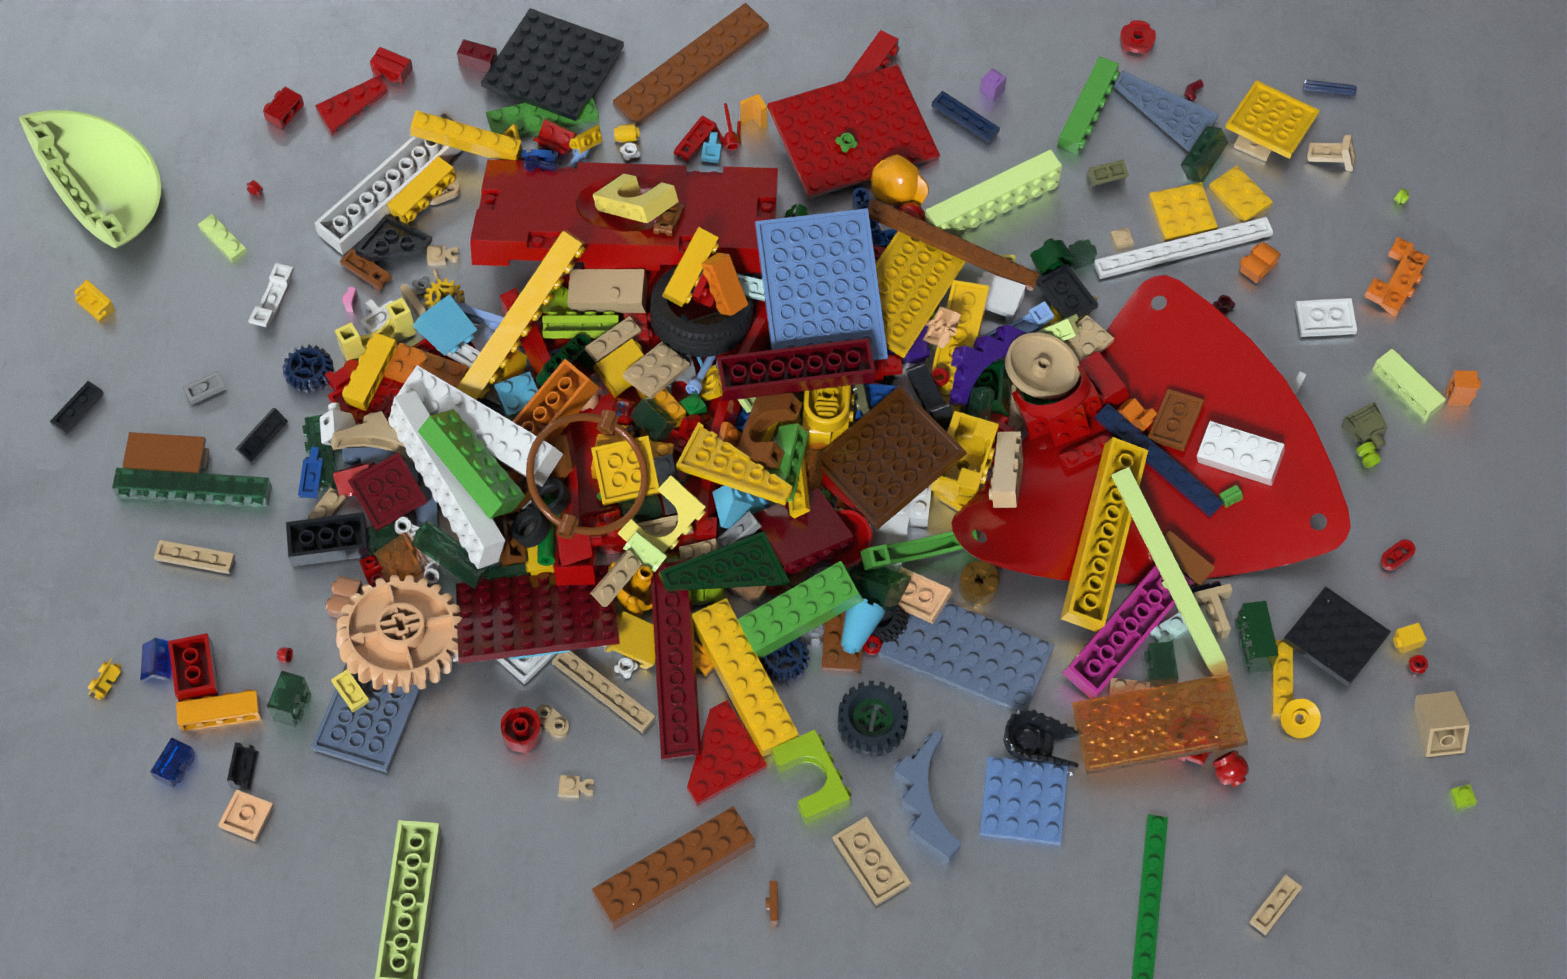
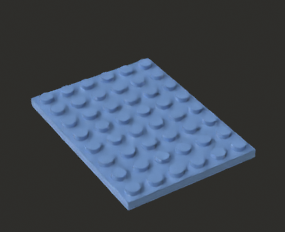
M868 208L755 221L771 349L776 350L869 338L873 361L888 359Z

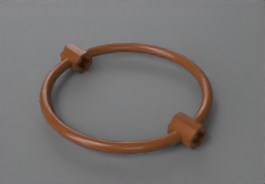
M604 409L601 416L577 413L561 417L548 424L532 443L526 463L528 488L539 510L558 526L556 533L562 538L572 539L574 533L580 535H601L613 532L627 524L638 513L645 500L649 477L646 459L635 438L617 423L619 416L616 412ZM576 421L598 423L596 429L599 432L612 435L613 431H616L633 449L640 467V490L631 509L619 520L602 527L589 528L577 526L579 520L575 516L563 514L560 518L542 500L534 478L535 457L544 439L552 431L564 424Z

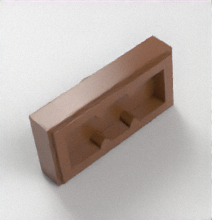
M769 881L770 897H766V910H770V927H777L778 882Z

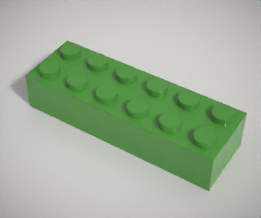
M454 409L430 415L419 428V434L489 519L512 512L524 499L525 495L520 487L513 482L508 473L499 465L496 458L489 453L484 444L475 436L472 429L466 425Z
M840 561L737 620L754 653L761 659L864 600L848 570Z

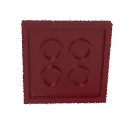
M399 452L347 480L376 531L428 503Z

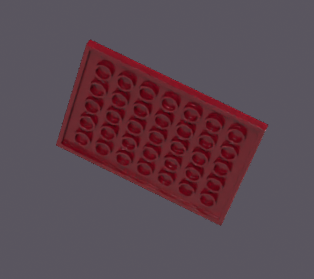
M610 565L598 566L595 585L556 586L555 572H542L533 576L530 574L456 583V605H459L461 608L457 616L462 618L460 623H457L459 664L620 644L615 598L607 607H603L590 594L608 573Z

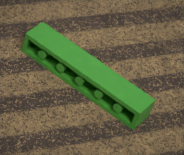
M1099 56L1059 136L1057 147L1074 154H1078L1080 148L1083 149L1087 141L1085 138L1087 135L1090 136L1094 127L1092 124L1094 121L1097 122L1099 118V109L1104 108L1107 101L1105 97L1107 94H1111L1114 86L1112 83L1120 75V71H1118L1119 63Z

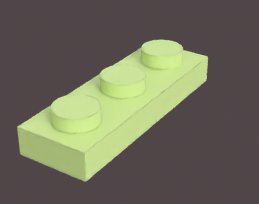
M213 214L198 224L199 229L232 263L247 252L246 248Z

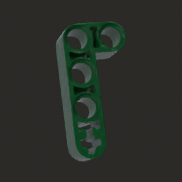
M577 334L544 364L536 376L537 383L542 386L564 359L572 365L578 361L586 369L593 371V366L596 362L585 350V347L593 341L585 334Z

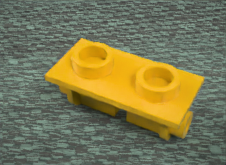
M599 124L571 139L569 146L572 149H579V154L603 142Z
M112 658L108 663L104 661L98 670L101 673L98 679L93 678L87 687L90 689L88 696L93 692L96 699L101 700L105 698L112 686L106 680L108 679L114 683L119 673H121L122 666L118 663L111 664Z

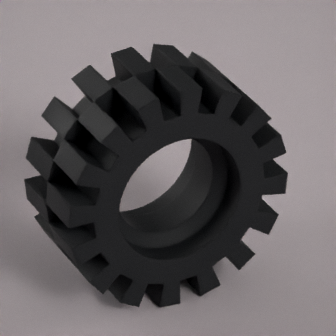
M888 604V607H882L885 610L884 617L873 631L884 642H888V640L892 642L893 638L898 639V635L904 633L902 630H906V624H908L906 614L898 606Z

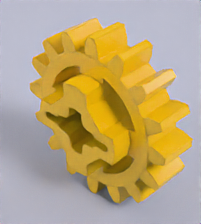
M447 278L444 279V282L437 279V284L431 282V288H426L428 294L424 295V299L427 300L425 305L431 308L441 301V297L445 298L449 294L452 298L456 295L457 302L462 304L465 302V297H462L464 290H460V284L455 286L454 280L449 283ZM435 293V296H436L437 298H436L435 301L433 302L432 296H433V294Z

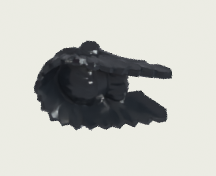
M1024 709L1018 710L1016 714H1011L1005 726L1003 742L1009 754L1020 761H1037L1078 768V763L1052 755L1054 749L1053 741L1063 742L1080 739L1083 733L1076 731L1074 727L1067 726V723L1061 724L1060 720L1045 716L1044 713H1038L1035 709L1031 711Z

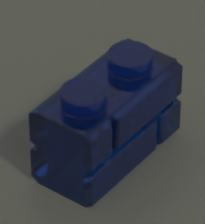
M171 738L150 773L155 779L175 787L176 783H180L183 780L184 770L187 765L190 766L195 759L193 748Z

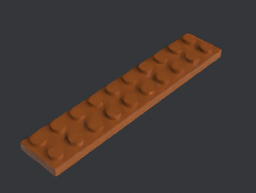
M744 3L613 100V104L632 123H635L636 126L766 31L769 28V24L748 4Z

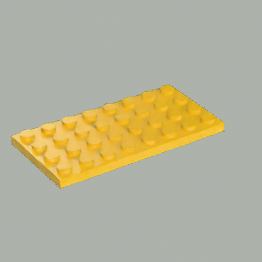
M897 231L875 265L886 346L892 352L905 358L966 262Z

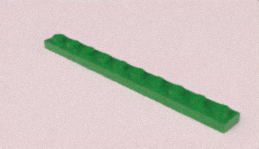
M1147 815L1131 979H1153L1168 824V817Z

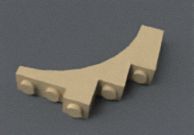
M382 411L369 413L364 416L363 424H356L344 430L340 429L332 434L330 445L333 450L358 446L375 447L394 453L399 452L401 456L414 463L413 459L407 455L404 444L399 441L397 432L394 428H391Z

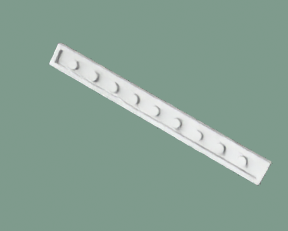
M1267 217L1097 259L1094 260V266L1099 279L1269 237L1272 236L1273 230Z

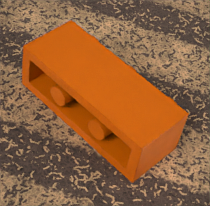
M717 253L701 263L703 274L707 278L710 292L714 296L716 307L720 314L732 316L748 305L729 254Z

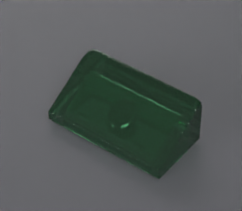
M986 386L972 388L967 415L990 421L995 391Z

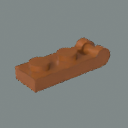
M676 203L663 212L657 223L654 224V234L666 233L667 236H673L685 211V204Z
M352 248L340 260V264L372 285L377 291H381L384 283L392 279V276L375 263L356 255V251ZM376 275L380 276L378 280L375 279Z

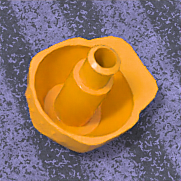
M892 155L881 160L872 171V193L883 203L891 207L900 206L907 202H914L921 206L929 194L928 183L920 175L917 167L900 155Z

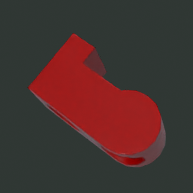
M348 360L344 367L334 374L331 371L324 374L329 381L328 385L335 391L349 383L352 371L356 370L359 365L358 361Z

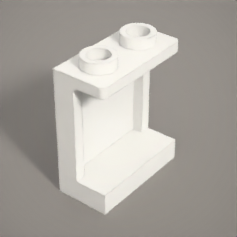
M984 271L982 278L978 277L976 284L990 286L985 310L1006 316L1005 322L1013 323L1025 295L1026 285Z

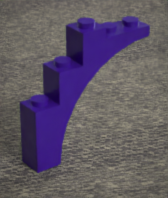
M1010 325L997 327L994 335L995 338L988 335L976 337L973 348L968 346L956 347L952 354L951 366L957 369L954 374L949 404L953 406L967 405L970 391L983 370L995 360L1006 356L1012 342L1028 333Z

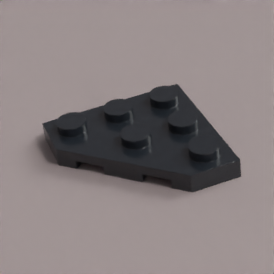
M385 215L355 251L356 255L370 262L421 254L432 243V236Z

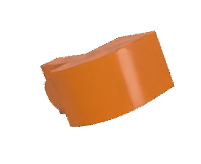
M1135 398L1127 399L1117 409L1123 417L1141 432L1154 422L1153 418L1157 415L1153 408L1144 409Z

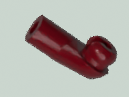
M1199 79L1186 86L1184 95L1187 97V100L1193 101L1196 99V90L1204 87L1203 81Z

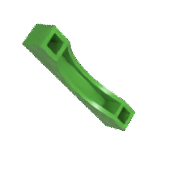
M973 530L972 535L978 541L976 530ZM953 531L906 542L869 547L861 551V557L866 571L965 549L957 541Z

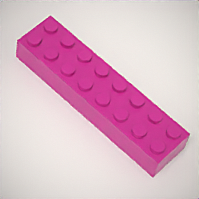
M1156 564L1106 620L1105 626L1094 634L1062 672L1065 677L1090 699H1093L1102 691L1175 604L1169 590L1162 585L1164 580ZM1184 575L1190 587L1193 582Z

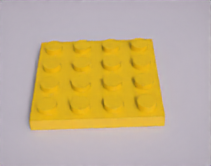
M1256 80L1226 123L1225 128L1290 159L1318 117L1320 110Z

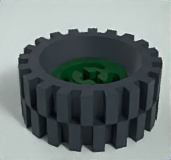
M869 681L868 686L861 682L858 683L857 690L853 686L849 689V695L844 694L842 702L839 704L837 723L839 733L841 732V739L843 742L847 740V747L849 749L856 747V753L860 755L862 751H866L867 757H871L872 752H876L878 757L882 756L883 750H886L888 754L892 752L893 746L897 748L900 745V741L904 739L907 731L909 713L906 710V701H902V694L899 691L896 694L894 693L895 687L890 685L887 689L885 688V682L881 681L879 686L874 685V681ZM872 710H876L873 731H869Z

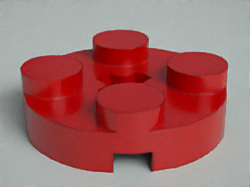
M1134 20L1130 24L1124 25L1120 34L1122 48L1133 53H1148L1156 39L1155 30L1150 28V24L1141 20ZM1136 35H1140L1141 39H1136Z

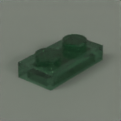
M514 563L507 567L494 566L486 570L487 578L490 581L502 577L511 578L527 575L526 565Z

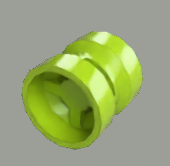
M1373 442L1364 443L1356 449L1358 456L1363 459L1362 463L1365 468L1375 466L1382 460L1379 453H1376V447Z

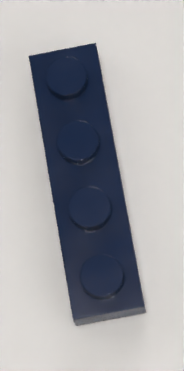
M943 90L932 101L931 106L987 143L1000 130V127Z

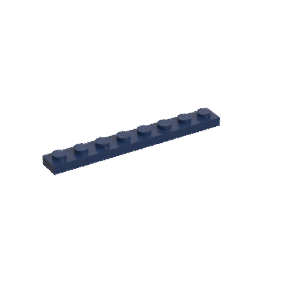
M1107 404L1095 416V420L1117 439L1148 450L1145 463L1206 516L1211 518L1223 506V502L1110 404Z

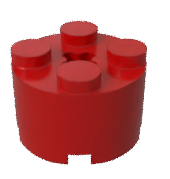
M525 706L512 708L501 719L502 737L507 747L511 750L528 753L540 743L543 733L538 714L533 709Z

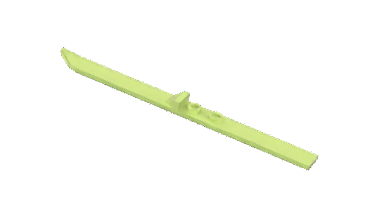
M1128 467L1112 474L1111 476L1164 580L1162 582L1163 587L1169 590L1208 669L1224 685L1227 681L1228 671L1226 659L1130 468Z

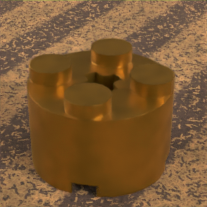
M973 561L967 564L962 569L960 576L959 592L961 597L966 602H971L977 606H983L993 601L999 586V574L996 568L985 561Z

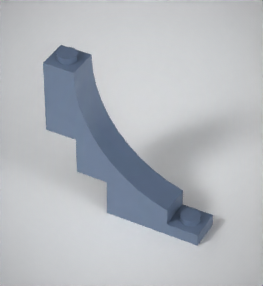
M375 447L342 448L344 464L349 465L364 464L372 461L376 465L396 454L392 451ZM407 466L428 501L427 504L415 510L417 527L421 528L424 526L430 538L439 536V503L435 502L429 487L420 486L421 474L416 470L415 466Z

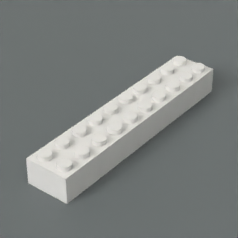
M445 108L436 115L462 123ZM411 137L314 223L317 234L344 255L367 235L385 215L390 214L387 204L437 156L448 163L461 150L418 137Z
M417 365L397 396L416 391L430 415L454 409L492 456L526 477L528 453L537 436ZM543 441L540 445L534 463L535 483L541 487L563 456V453L546 441Z
M416 391L394 397L388 419L389 424L397 432L399 441L404 444L407 455L413 459L415 468L423 476L425 485L432 491L435 502L439 503L442 514L448 518L452 531L458 535L460 544L468 552L470 561L475 564L477 569L499 562L505 539L492 518H488L418 432L419 428L430 416Z

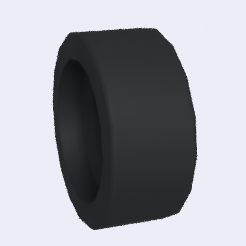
M548 478L542 487L538 484L536 485L542 500L550 491L559 489V495L556 500L546 505L555 515L560 514L566 509L571 498L570 491L561 480ZM531 496L532 504L537 510H539Z
M527 509L515 518L511 533L514 539L522 546L527 548L535 547L548 535L550 523L539 510ZM537 521L535 529L530 534L523 536L527 526Z

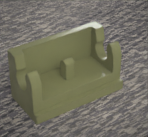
M1124 159L1091 167L1086 177L1087 180H1091L1090 187L1093 188L1099 184L1119 179L1124 180L1129 177Z

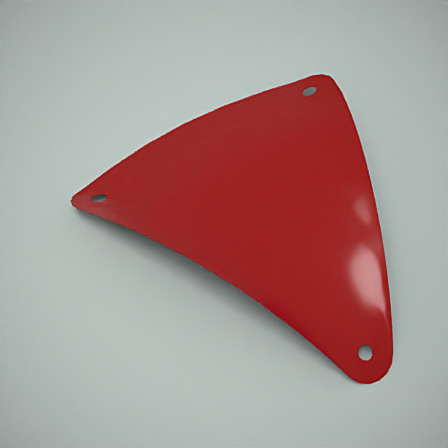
M1167 275L1154 276L1144 281L1135 290L1106 330L1114 338V342L1101 355L1126 386L1130 396L1128 399L1135 398L1144 409L1153 408L1158 413L1168 389L1203 399V408L1185 451L1158 443L1155 444L1219 499L1220 493L1235 485L1238 486L1243 495L1242 500L1227 508L1223 504L1209 518L1145 463L1139 488L1162 534L1170 530L1215 567L1206 579L1293 564L1337 549L1347 539L1351 528L1349 509L1335 470L1314 424L1285 378L1251 338L1210 302L1183 282ZM1156 296H1163L1167 300L1166 306L1161 310H1155L1151 306V302ZM1080 374L1074 388L1067 395L1057 398L1058 402L1069 397L1078 389L1082 379ZM1125 401L1113 408L1117 410ZM1101 402L1102 408L1100 411L1107 405L1106 403L1103 405ZM1097 414L1087 417L1090 434L1057 447L1054 446L1048 433L1032 440L1029 439L1028 435L1022 441L1024 465L1017 508H993V500H989L990 478L967 504L954 515L951 521L952 531L957 541L966 551L982 561L1008 570L1033 576L1070 581L1101 458L1068 473L1059 461V455L1109 432L1095 420ZM1210 421L1284 444L1285 452L1272 486L1198 463L1197 454ZM1154 422L1142 432L1147 437ZM1322 514L1326 517L1327 524L1324 529L1315 530L1311 527L1310 519L1313 515ZM1131 518L1115 584H1138L1155 564L1133 518ZM973 530H981L986 535L987 540L985 542L977 541L972 535Z

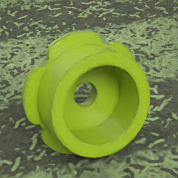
M1402 188L1393 200L1398 205L1400 203L1404 205L1410 197L1408 195L1409 190L1406 191Z

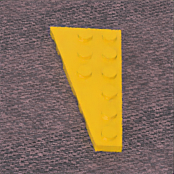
M699 422L676 464V470L782 505H786L792 492L790 484L777 475L770 474L764 470L761 464L751 461L749 456L730 443L723 442L717 437V434L707 431L704 425Z

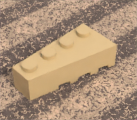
M1021 431L997 433L995 464L993 466V477H991V488H989V500H993V508H1017L1024 465Z

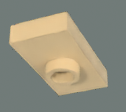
M1241 135L1238 136L1233 147L1265 162L1272 150Z

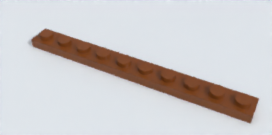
M871 198L867 207L870 219L994 275L1026 285L1027 290L1033 291L1036 280L1040 275L1039 273Z

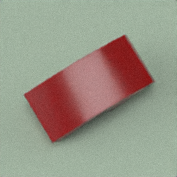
M377 553L359 560L368 585L373 588L376 587V579L378 578L384 579L386 583L389 582Z

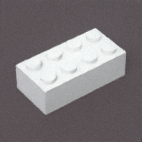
M1210 421L1198 451L1197 459L1198 463L1272 486L1283 458L1285 447L1282 443Z

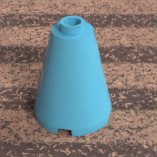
M864 598V601L845 612L841 646L844 647L843 650L850 654L861 650L884 617L885 610L876 603L872 606Z

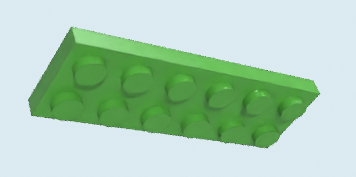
M593 96L577 121L527 103L486 112L491 132L502 135L515 124L520 139L539 134L544 119H548L565 128L599 120Z

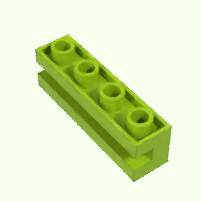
M547 312V316H542L543 339H572L577 334H585L589 338H599L619 324V315H615V312H603V315H596V312H585V315H577V312H566V316H558V312Z

